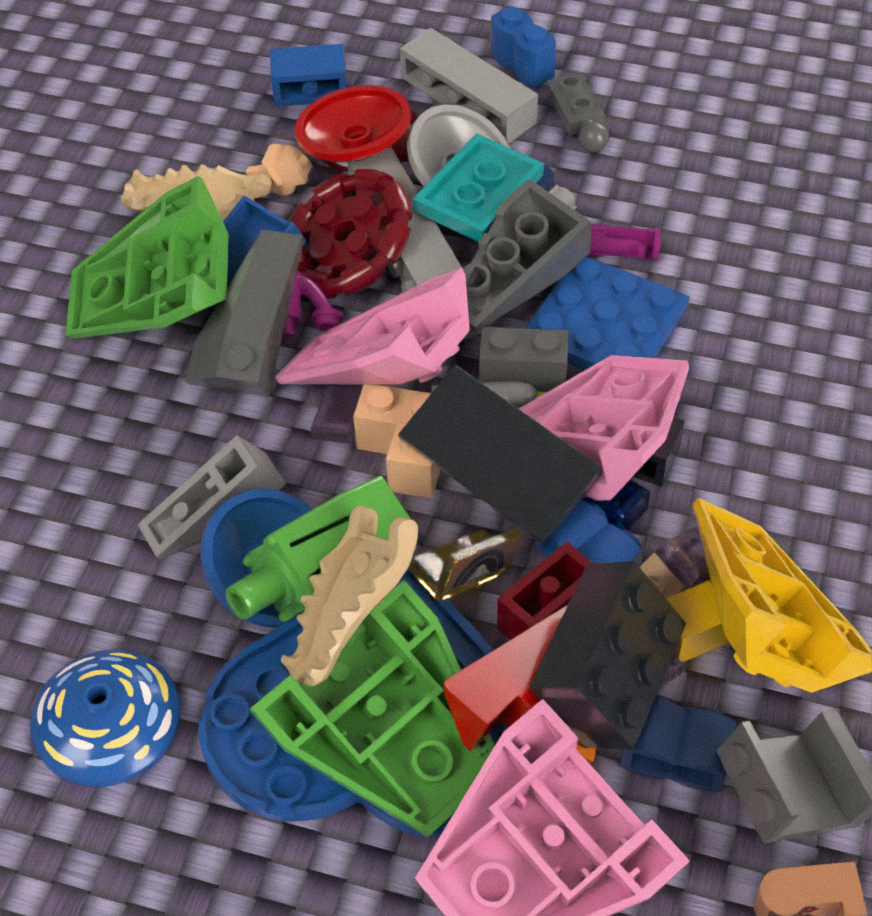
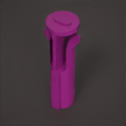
M591 223V252L587 256L603 257L606 255L645 258L652 261L658 260V252L661 250L660 228L615 227Z

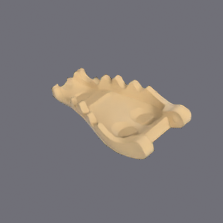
M202 164L195 172L191 171L186 165H182L179 171L168 168L165 176L155 174L153 177H146L139 170H134L132 178L125 184L123 195H121V203L130 211L143 212L169 190L199 176L204 180L220 217L224 221L244 195L253 201L255 198L268 195L272 186V179L264 174L252 176L238 174L219 165L215 169H209L206 165Z
M361 505L352 510L348 530L336 548L319 561L321 573L310 577V582L314 588L313 595H302L301 597L305 611L297 616L298 622L303 627V632L297 637L298 648L293 655H283L281 657V662L287 667L289 673L296 681L303 685L316 686L326 680L340 652L370 611L382 603L385 596L397 585L408 569L416 547L418 526L414 520L403 517L393 520L389 529V540L376 536L378 514L375 510Z

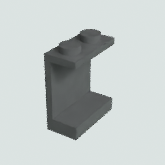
M837 710L821 712L800 735L764 740L759 739L750 721L741 722L716 750L725 771L728 773L747 810L748 816L764 844L859 827L872 815V771Z

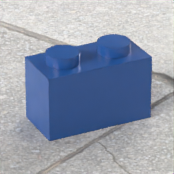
M343 44L270 49L271 82L275 107L312 104L329 93L347 88Z

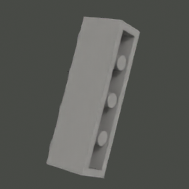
M428 29L400 48L401 78L443 105H458L481 114L501 132L508 144L537 124V93L434 29Z

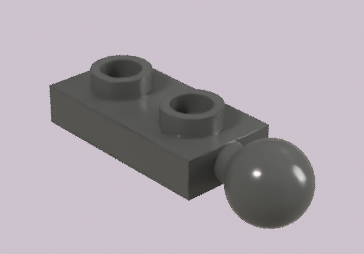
M565 75L561 78L547 80V95L570 136L579 134L580 145L588 152L603 150L609 142L606 115L583 75Z

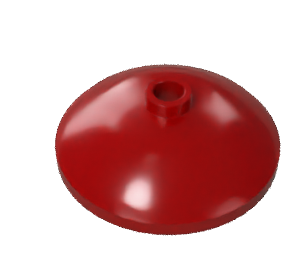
M362 85L340 89L317 99L300 114L295 124V136L298 145L304 152L320 160L334 163L364 160L389 149L406 132L411 121L409 103L401 93L383 86Z

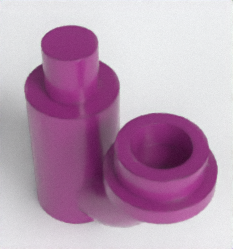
M297 270L282 335L283 339L293 338L294 325L301 321V295L306 296L317 309L312 312V320L315 322L316 329L327 331L339 325L343 320V313L333 309L319 286L311 279L302 276Z

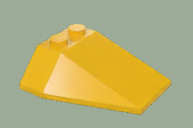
M698 497L693 503L694 513L723 631L736 651L733 656L739 666L752 675L760 673L773 678L784 687L792 685L811 693L872 672V650L860 633L760 525Z

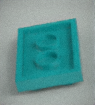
M476 133L413 198L412 211L479 242L483 234L488 233L495 221V213L500 204L528 179L537 183L543 176L545 163Z

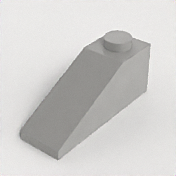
M236 435L146 516L138 526L155 556L162 560L201 540L211 516L231 497L254 489L279 491L286 483L265 452Z

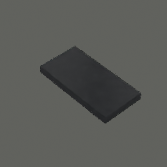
M456 364L398 434L401 441L544 546L547 545L603 474L602 467Z

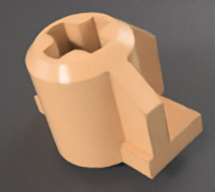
M271 144L262 160V165L248 167L246 174L247 176L257 174L269 176L272 179L270 191L280 196H287L294 192L297 185L307 183V176L312 163L294 146Z

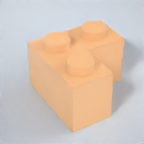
M364 384L353 416L357 449L387 454L388 486L392 492L432 499L440 469L401 441L398 436L399 432L431 393L378 384Z

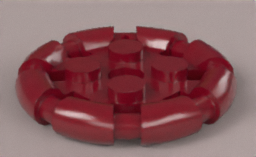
M356 169L353 175L342 172L325 180L311 190L314 195L304 205L300 202L288 221L295 223L306 239V242H309V245L302 246L297 270L302 276L315 282L327 299L336 298L337 294L341 293L350 296L368 288L381 279L380 273L390 263L394 265L404 251L411 232L408 221L413 217L411 201L405 188L399 182H394L391 175L374 169ZM357 190L356 196L351 197L352 191ZM355 229V231L348 235L346 241H342L344 235L347 232ZM376 249L378 253L367 262L365 259Z

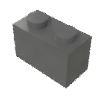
M482 327L479 381H519L529 383L536 391L542 392L554 389L566 382L569 330Z

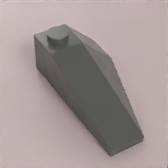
M531 179L523 183L500 204L488 233L483 234L478 243L479 249L471 263L466 265L463 270L466 277L469 327L477 332L482 327H485L563 278L591 252V221Z
M261 230L227 287V299L216 305L195 340L185 381L188 385L269 397L304 240L302 235Z

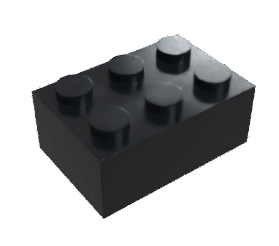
M635 561L587 564L529 688L540 700L544 699L573 731L585 748L634 750L677 644L682 636L686 622Z

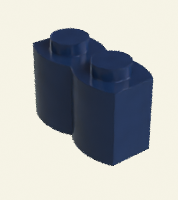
M656 695L634 750L623 749L620 767L651 778L671 779L676 783L697 790L721 792L727 772L716 750L735 730L736 721L724 716L721 711L711 707L685 709L675 704L666 696Z

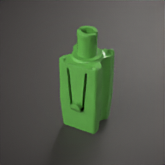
M379 475L349 489L284 525L263 539L264 544L252 550L243 559V564L246 567H250L252 573L225 590L227 603L235 615L245 620L273 603L279 612V620L282 622H286L303 612L305 606L301 602L302 595H313L314 593L310 577L321 573L319 561L341 542L348 530L350 514L357 506H365L376 511L378 514L376 536L389 540V529L393 520L399 517L410 519L385 479Z

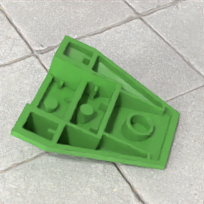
M196 176L163 194L72 270L66 336L70 339L163 328L227 299L229 234L203 179Z
M405 580L385 596L383 602L365 617L340 652L326 680L319 685L309 686L299 683L289 675L250 708V712L285 752L426 837H429L455 813L495 747L489 733L472 751H469L462 744L443 690L445 680L461 671L438 617Z

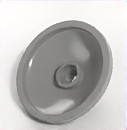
M439 105L423 112L413 123L408 134L407 153L416 177L425 187L476 133L506 147H509L501 132L481 114L458 105Z

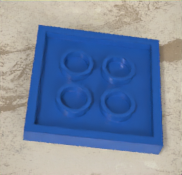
M586 256L559 280L525 329L569 330L567 364L584 371L611 355L656 358L687 311L690 296Z

